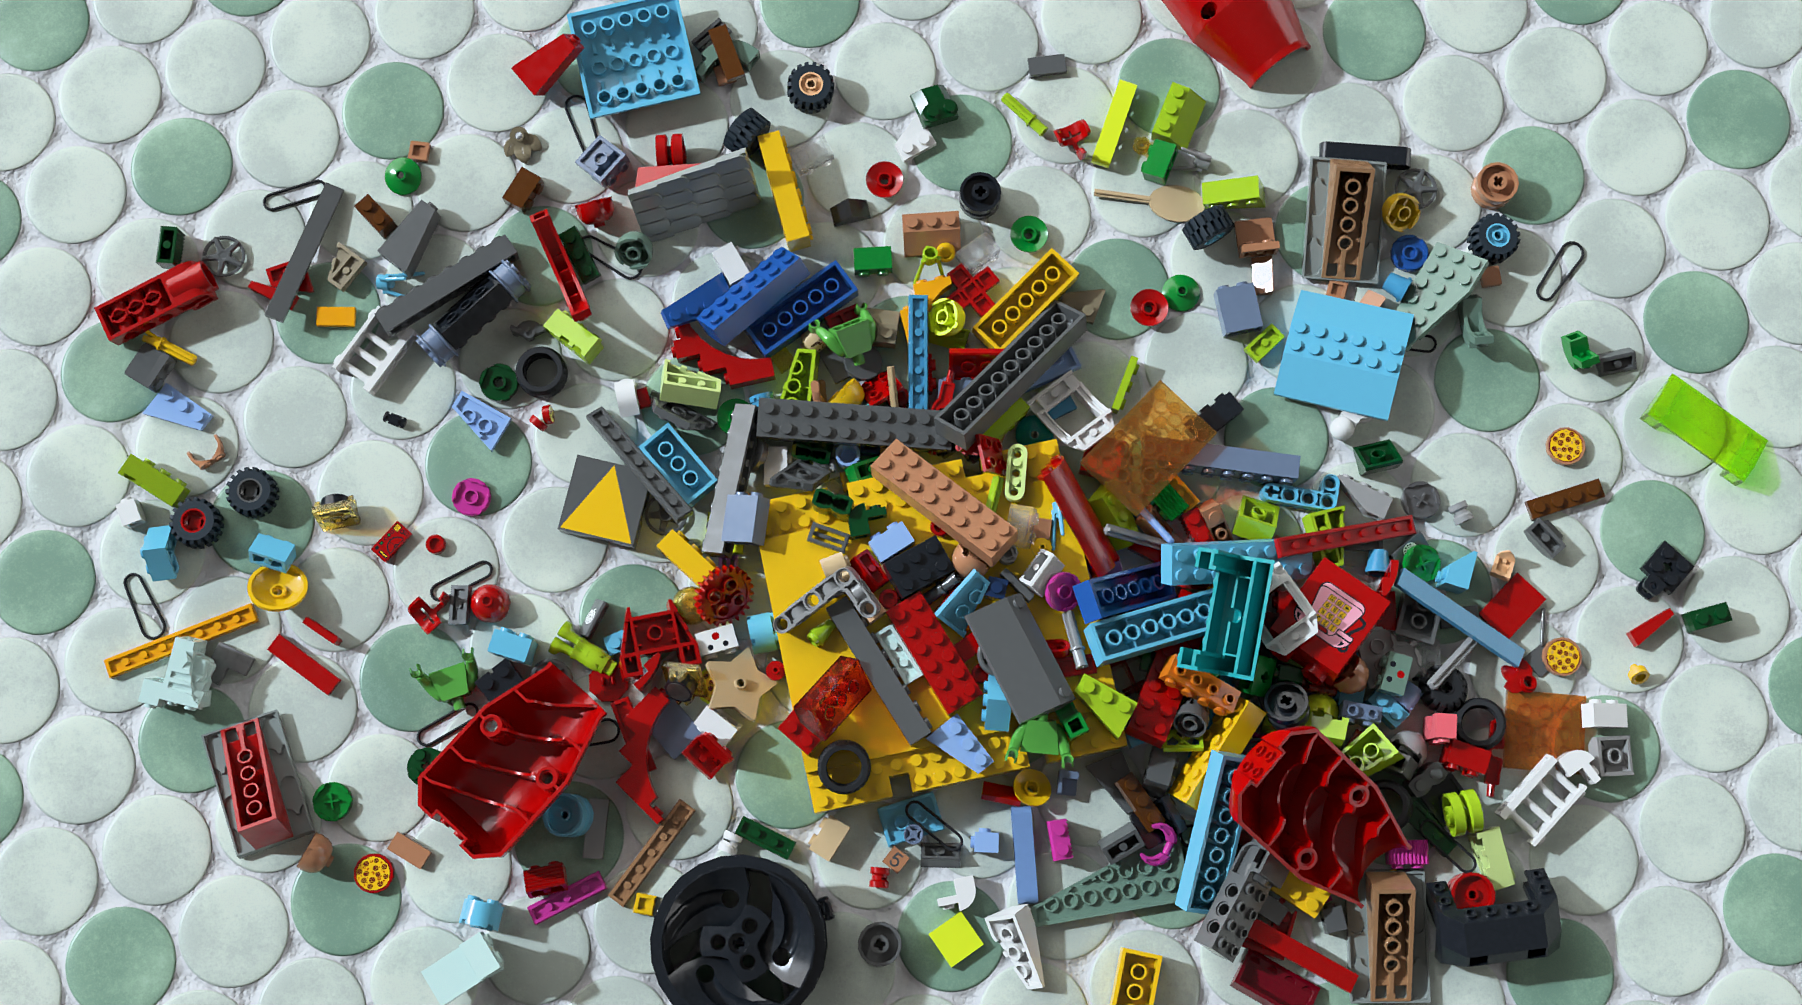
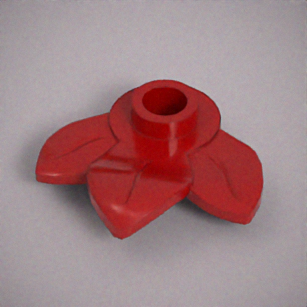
M1523 658L1519 667L1514 668L1507 665L1501 667L1502 676L1507 680L1504 688L1511 693H1519L1521 691L1532 693L1537 687V680L1532 676V667Z

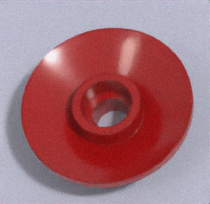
M888 161L878 162L872 165L866 174L867 188L877 197H892L902 188V171L894 163ZM886 179L888 183L882 184L881 181Z
M1144 289L1133 297L1130 311L1133 318L1139 324L1155 326L1166 318L1168 302L1159 291ZM1151 307L1152 311L1147 312L1145 308Z

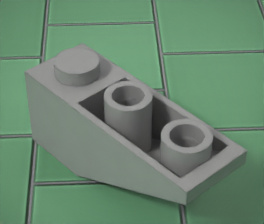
M1339 474L1337 476L1340 481L1339 487L1363 515L1376 521L1384 520L1393 500L1387 492L1371 489V485L1365 482L1358 483L1347 474Z

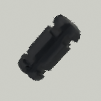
M389 411L385 412L383 416L384 422L388 421V424L396 427L400 426V428L406 426L407 419L405 417L402 419L400 415L389 414Z
M828 896L818 899V902L821 903L822 913L825 915V921L835 918V915L832 914L830 901L828 902Z

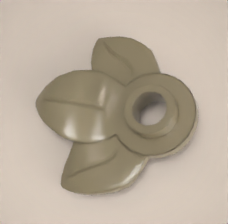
M519 126L514 127L510 131V139L504 144L506 157L515 154L517 159L524 164L528 163L531 151L542 150L541 142L537 136L528 134L525 128ZM516 133H522V138L516 139Z

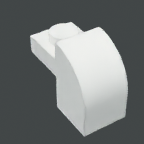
M622 379L614 383L621 418L640 414L635 379Z
M1569 751L1556 758L1558 762L1555 765L1565 777H1571L1579 771L1589 785L1596 784L1601 780L1598 776L1599 771L1597 768L1589 764L1595 759L1594 756L1586 751Z
M973 875L953 879L956 895L938 898V907L942 906L943 910L955 908V903H958L959 911L969 907L976 894Z

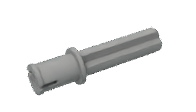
M1069 610L1063 612L1062 617L1071 647L1070 653L1073 655L1075 668L1077 670L1088 667L1084 653L1085 646H1082L1074 613Z

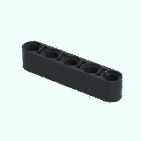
M1330 141L1319 144V157L1386 162L1387 169L1408 170L1411 168V148Z

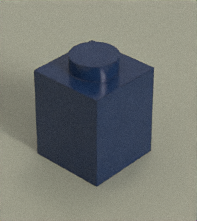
M989 576L988 581L990 584L984 598L993 601L1005 598L1009 580Z

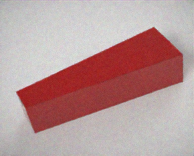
M252 280L248 285L250 290L270 300L276 291L274 287ZM297 295L290 308L291 311L293 310L297 301L299 300V297Z
M1136 543L1127 549L1153 563L1161 561V550Z
M1668 608L1627 632L1626 635L1634 647L1639 646L1669 620L1674 613L1671 608Z

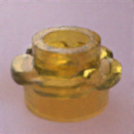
M1137 137L1133 144L1134 151L1140 155L1146 154L1151 145L1149 139Z

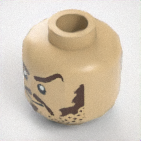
M809 329L801 335L803 343L800 345L803 349H815L819 353L827 346L816 334L811 333Z

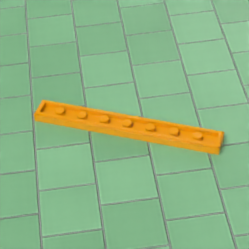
M250 603L104 660L109 678L113 679L171 656L175 637L191 636L208 642L260 621L254 604Z

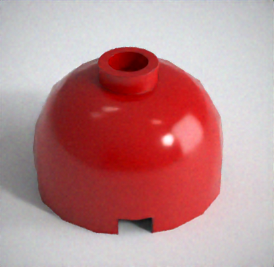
M612 196L575 205V209L583 223L594 225V228L605 226V221L611 219L614 212Z
M486 584L474 591L470 606L473 614L479 620L485 623H496L507 616L511 601L508 593L503 588L493 584Z

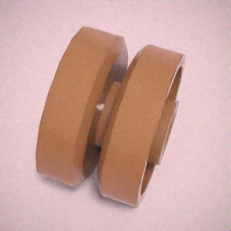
M1501 162L1490 163L1484 166L1472 181L1471 195L1474 201L1482 208L1488 210L1499 209L1505 206L1517 192L1519 185L1518 176L1514 169L1507 164Z

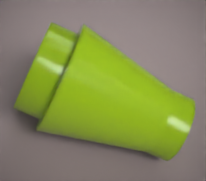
M827 619L825 622L809 630L807 638L815 647L822 646L836 628V625L832 620Z

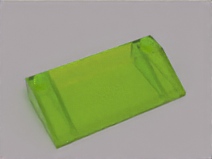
M1673 373L1639 418L1655 430L1663 426L1723 469L1720 476L1734 486L1746 480L1768 442L1766 438Z

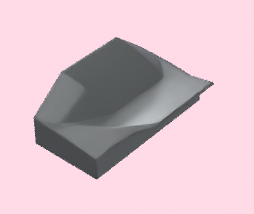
M1537 518L1523 531L1527 539L1537 550L1550 560L1566 547L1562 541L1563 535L1549 520L1543 521Z

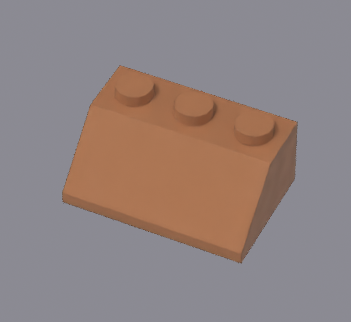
M959 211L902 214L904 257L922 256L926 246L937 249L941 243L945 242L954 246L955 254H961Z

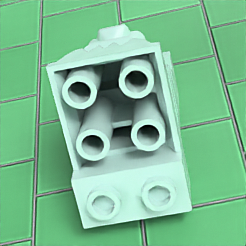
M191 636L175 637L165 678H144L138 702L145 703V707L156 709V707L163 708V705L177 706V704L185 705L184 709L196 711V709L203 710L204 707H209L212 691L209 688L216 664L213 659L204 655L207 641Z
M477 933L460 944L459 948L421 971L440 1005L451 1003L459 996L473 989L475 985L484 982L486 978L492 977L504 970V959L498 950L495 952L493 949V940L488 933Z

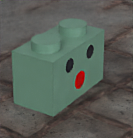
M1392 651L1382 655L1379 664L1382 667L1381 672L1377 674L1375 679L1376 691L1397 698L1404 696L1413 658Z

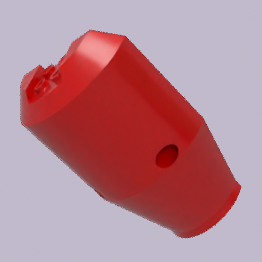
M1162 0L1192 42L1243 80L1250 89L1263 74L1280 60L1300 48L1305 47L1307 51L1311 48V45L1305 38L1292 0Z
M549 662L540 671L484 705L419 775L418 806L431 819L455 830L454 835L462 841L459 846L472 859L505 857L570 785L607 712L566 674Z
M1296 726L1277 730L1261 737L1262 741L1250 750L1237 770H1234L1229 797V810L1232 818L1299 880L1357 904L1362 909L1364 905L1358 897V886L1369 865L1389 850L1396 848L1412 849L1381 791L1366 774L1323 733L1313 726Z

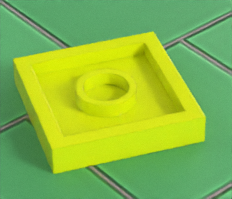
M961 911L929 933V936L951 968L984 945Z

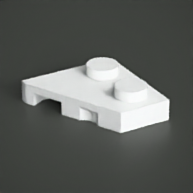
M916 114L896 142L895 149L905 163L936 146V141L928 128L923 129Z

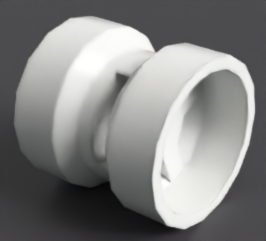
M725 830L723 834L724 839L717 848L731 855H736L737 846L742 843L743 838Z

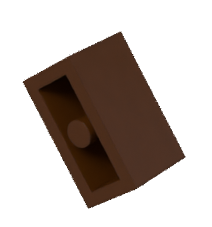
M521 167L502 199L505 204L525 214L527 210L529 211L532 208L536 195L542 192L544 182L538 175Z
M369 194L354 205L357 211L383 239L398 227L393 219Z

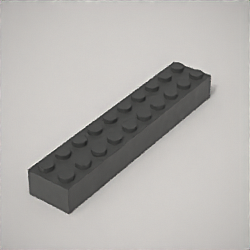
M1055 299L934 417L936 434L968 450L976 442L975 435H983L1087 331L1086 314Z
M759 397L757 439L888 448L895 439H898L911 450L951 453L952 442L936 434L934 417L942 410Z

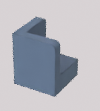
M1058 770L1056 794L1075 796L1079 772Z

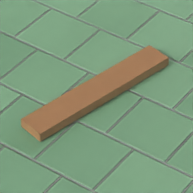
M679 799L608 896L622 907H625L696 810Z

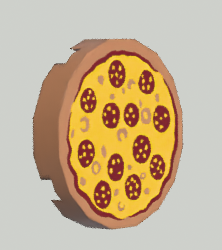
M1569 427L1553 431L1548 436L1545 444L1548 456H1550L1554 463L1562 466H1570L1578 462L1585 452V441L1582 435Z
M1560 637L1546 643L1542 650V661L1550 673L1563 677L1571 675L1578 670L1581 665L1582 654L1574 641L1569 638Z

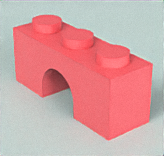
M1435 713L1432 716L1423 717L1422 736L1425 741H1428V745L1439 746L1440 744L1450 743L1452 739H1456L1457 714Z

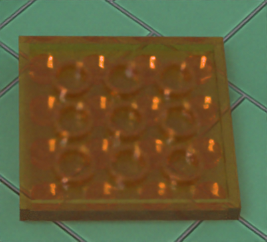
M1506 690V730L1504 734L1503 768L1531 771L1546 754L1552 755L1556 759L1565 752L1574 750L1584 751L1585 728H1582L1581 704H1586V696L1544 692L1524 693L1522 691L1511 693ZM1579 771L1575 773V775H1581Z

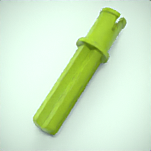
M1010 93L1002 96L1001 101L1021 118L1027 127H1031L1040 137L1046 133L1048 127L1037 119L1036 114L1033 115Z
M993 476L986 506L995 513L1004 478L1000 476Z

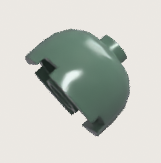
M630 231L619 238L614 253L621 265L625 264L632 270H640L649 265L654 249L647 235L638 231Z

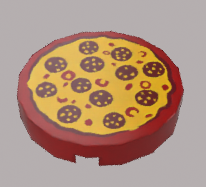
M368 854L357 862L354 868V879L356 885L361 890L368 893H379L389 887L394 879L395 869L392 862L382 854Z

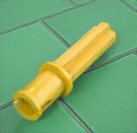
M149 330L145 332L147 336L143 335L142 341L156 347V350H162L190 366L196 364L198 359L196 355L167 341V338H161Z

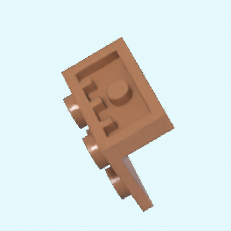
M1271 217L1235 221L1234 228L1239 258L1277 254L1280 244L1279 241H1275Z

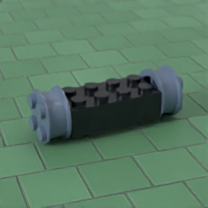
M501 260L502 264L493 272L490 270V275L488 274L432 325L429 324L428 330L421 336L416 335L418 339L415 341L440 368L442 366L446 367L445 363L454 355L458 356L455 350L464 347L469 338L480 333L482 327L487 322H492L496 318V314L501 310L508 308L512 300L518 303V298L526 291H531L529 288L532 285L519 274V270L508 260Z

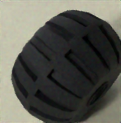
M1442 664L1432 666L1420 678L1418 688L1423 693L1420 699L1427 708L1434 712L1451 713L1456 711L1465 702L1468 695V684L1464 675L1455 669L1437 689L1432 690L1427 685V682ZM1445 685L1446 687H1448V691L1445 692V690L1442 689V686Z

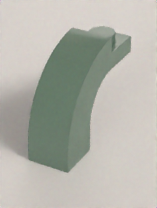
M732 40L742 67L750 71L760 59L759 50L744 41ZM713 44L701 53L704 62H700L696 68L697 79L702 83L712 73L713 68L720 65Z
M1473 294L1466 300L1463 299L1458 303V315L1466 345L1469 348L1488 347V344L1494 343V335L1488 332L1484 325L1482 297Z

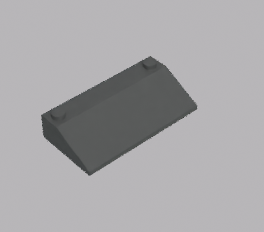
M1021 593L1005 597L965 616L1019 724L1060 710L1076 699Z

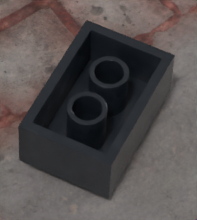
M936 535L886 561L882 566L901 602L950 576L955 571Z

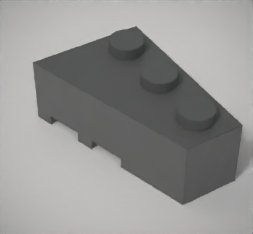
M1174 737L1167 741V745L1179 743ZM1152 746L1142 787L1150 797L1159 799L1164 796L1168 787L1172 788L1175 776H1172L1173 769H1177L1179 758H1176L1178 752H1163V748Z

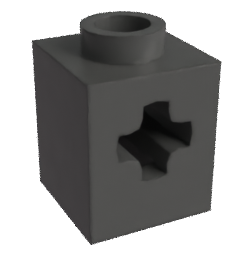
M1335 902L1324 904V909H1321L1319 912L1324 933L1330 934L1346 930L1347 925L1342 906H1335Z

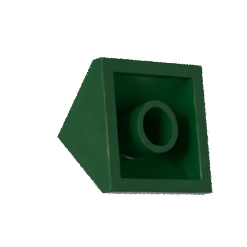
M1390 439L1353 447L1360 476L1395 469L1403 463L1402 457Z

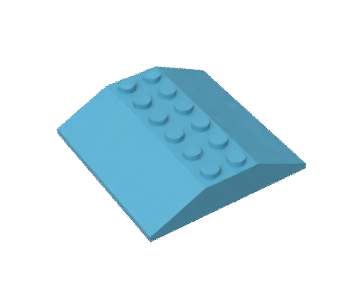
M627 0L567 14L571 34L578 36L581 40L580 43L584 46V49L576 58L590 120L701 95L679 0Z
M1301 290L1283 352L1274 395L1388 421L1414 314Z

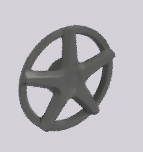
M1409 169L1399 175L1395 183V194L1398 193V184L1401 180L1408 187L1404 193L1415 197L1419 201V209L1429 206L1434 201L1438 188L1434 178L1424 169ZM1412 172L1419 173L1415 181H1411L1405 175ZM1424 175L1430 179L1433 187L1422 185ZM1422 193H1433L1432 198L1424 204Z
M231 236L214 237L205 246L202 254V261L207 266V261H218L217 273L211 270L212 274L218 277H227L235 274L240 270L245 260V250L242 244ZM220 240H231L235 243L225 249ZM214 243L217 253L207 255L208 249ZM237 247H240L242 252L241 262L232 256ZM230 263L237 266L234 271L223 274L225 265Z
M653 497L646 505L645 521L653 532L666 536L669 533L665 532L668 522L677 523L659 502V511L648 513L651 503L656 500ZM648 518L661 520L659 530L650 524ZM687 518L677 524L679 527L674 530L676 533L685 526Z

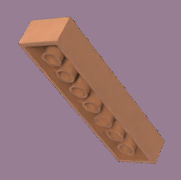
M895 439L870 466L872 477L990 567H993L1018 540V530L898 439Z

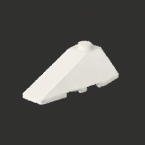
M1028 904L1012 906L984 918L991 937L995 942L998 941L1004 949V952H1002L1006 958L1009 956L1015 965V972L1026 988L1037 989L1045 987L1035 922Z

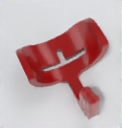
M1084 119L1053 131L1061 147L1073 146L1079 160L1085 159L1087 151L1083 148L1079 149L1077 145L1079 141L1085 139L1091 133ZM1068 132L1071 133V136H1074V135H1076V134H1078V133H1081V134H1079V135H1077V136H1075V137H1073V138H1071V139L1063 140V139H1066V138H1069V137H1070V135H1069Z
M442 592L439 600L441 602L434 609L420 596L408 607L409 614L427 635L442 623L437 612L450 601V596L445 592ZM422 608H423V609L429 614V616L433 619V621L435 622L434 624L431 622V620H430L429 618H427L425 621H423L427 616H426V614L421 610Z

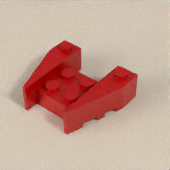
M671 599L667 601V611L632 617L630 607L626 608L619 658L623 682L640 679L644 675L641 658L653 656L657 652L663 654L676 651L680 670H689L701 666L702 661L698 643L688 630L689 628L682 620Z

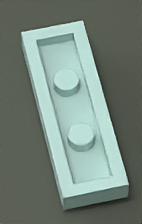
M892 624L875 633L879 643L906 685L923 676Z

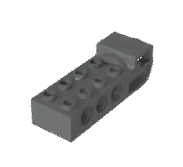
M1254 838L1240 849L1194 941L1215 955L1232 963L1239 954V950L1247 938L1263 903L1266 901L1272 887L1281 889L1289 873V870Z

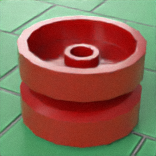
M683 133L671 136V146L666 134L656 135L657 166L687 163Z
M1460 873L1448 881L1447 885L1457 909L1493 905L1495 902L1493 884L1480 873Z

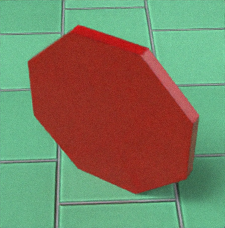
M619 664L611 676L605 673L600 674L596 671H592L589 674V691L601 702L617 701L629 689V681H622Z

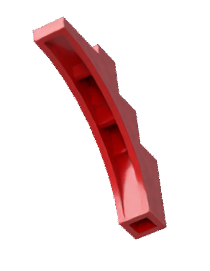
M545 209L529 216L574 322L586 320L592 315L589 303L548 210Z
M690 323L675 327L678 340L673 341L674 347H671L673 358H677L678 363L701 359L697 360L699 371H703L707 375L727 372L724 373L726 385L730 384L731 390L776 380L771 357L749 359L728 355L713 348L701 339Z

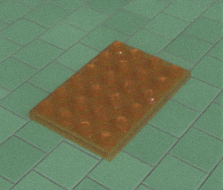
M1160 380L1080 461V464L1137 517L1214 438L1217 432Z

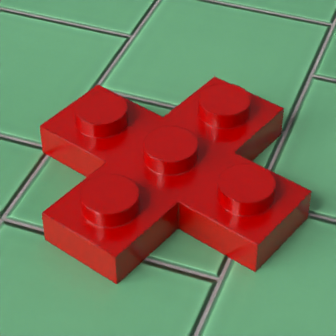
M962 263L947 273L946 276H950L952 284L957 288L947 299L959 303L963 310L970 305L979 317L982 318L995 305L986 292L997 285L1000 280L989 266L974 277Z

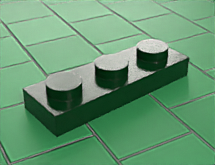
M574 225L560 233L559 237L582 283L586 285L600 277L601 274L578 228Z
M1415 800L1413 801L1412 816L1408 823L1422 836L1420 833L1421 823L1427 819L1437 821ZM1427 822L1423 825L1424 834L1447 855L1457 846L1432 822ZM1428 841V843H1429L1442 857H1445L1441 852H1439V851Z
M745 816L742 817L734 833L786 860L789 859L797 843Z

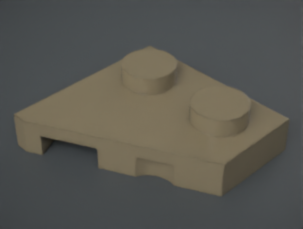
M1106 290L1064 293L1061 302L1086 314V323L1093 325Z

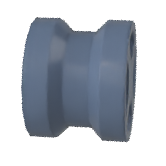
M915 824L907 826L904 830L905 841L912 845L921 842L923 838L922 828Z

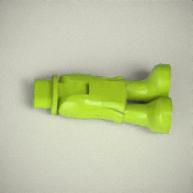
M567 620L559 629L557 635L574 643V648L560 638L555 637L548 652L553 655L559 652L570 656V659L577 660L593 671L611 676L618 663L612 660V656L608 655L602 648L588 642L585 637L577 635L573 631V624Z

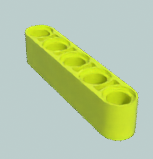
M1119 80L1091 163L1109 169L1137 88L1136 84Z

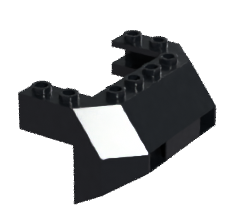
M1545 869L1524 870L1527 881L1523 882V889L1528 900L1457 909L1446 881L1426 883V904L1436 927L1434 957L1442 964L1473 967L1548 957L1559 949L1562 929L1558 899Z

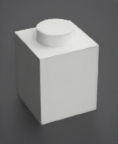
M129 497L115 505L123 527L132 529L147 523L139 500Z

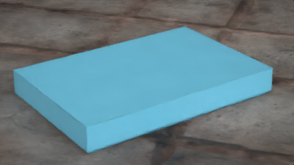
M933 791L877 809L888 847L906 842L904 830L907 826L915 824L905 813V807L910 801L921 802L941 818ZM914 803L909 806L908 812L910 816L931 833L945 829L944 824L919 804ZM923 830V836L928 835V833Z

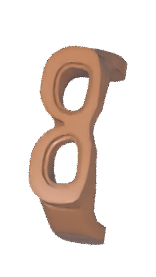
M822 379L812 381L813 401L827 402L825 381Z
M217 434L214 437L218 447L212 459L197 461L190 451L187 452L190 460L201 470L207 469L226 456L223 443Z

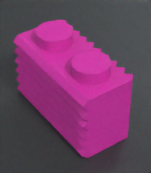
M1067 819L1046 822L1053 861L1073 858L1071 840L1069 839L1070 835H1068L1069 831H1067L1069 829L1066 823Z
M1407 840L1412 846L1411 850L1396 848L1385 852V864L1391 865V869H1402L1404 864H1411V868H1423V864H1429L1428 840Z

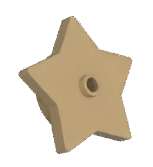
M746 648L731 662L708 661L705 664L714 684L709 709H733L748 720L754 721L760 697L777 684V681L769 679L766 674L757 669L750 648Z

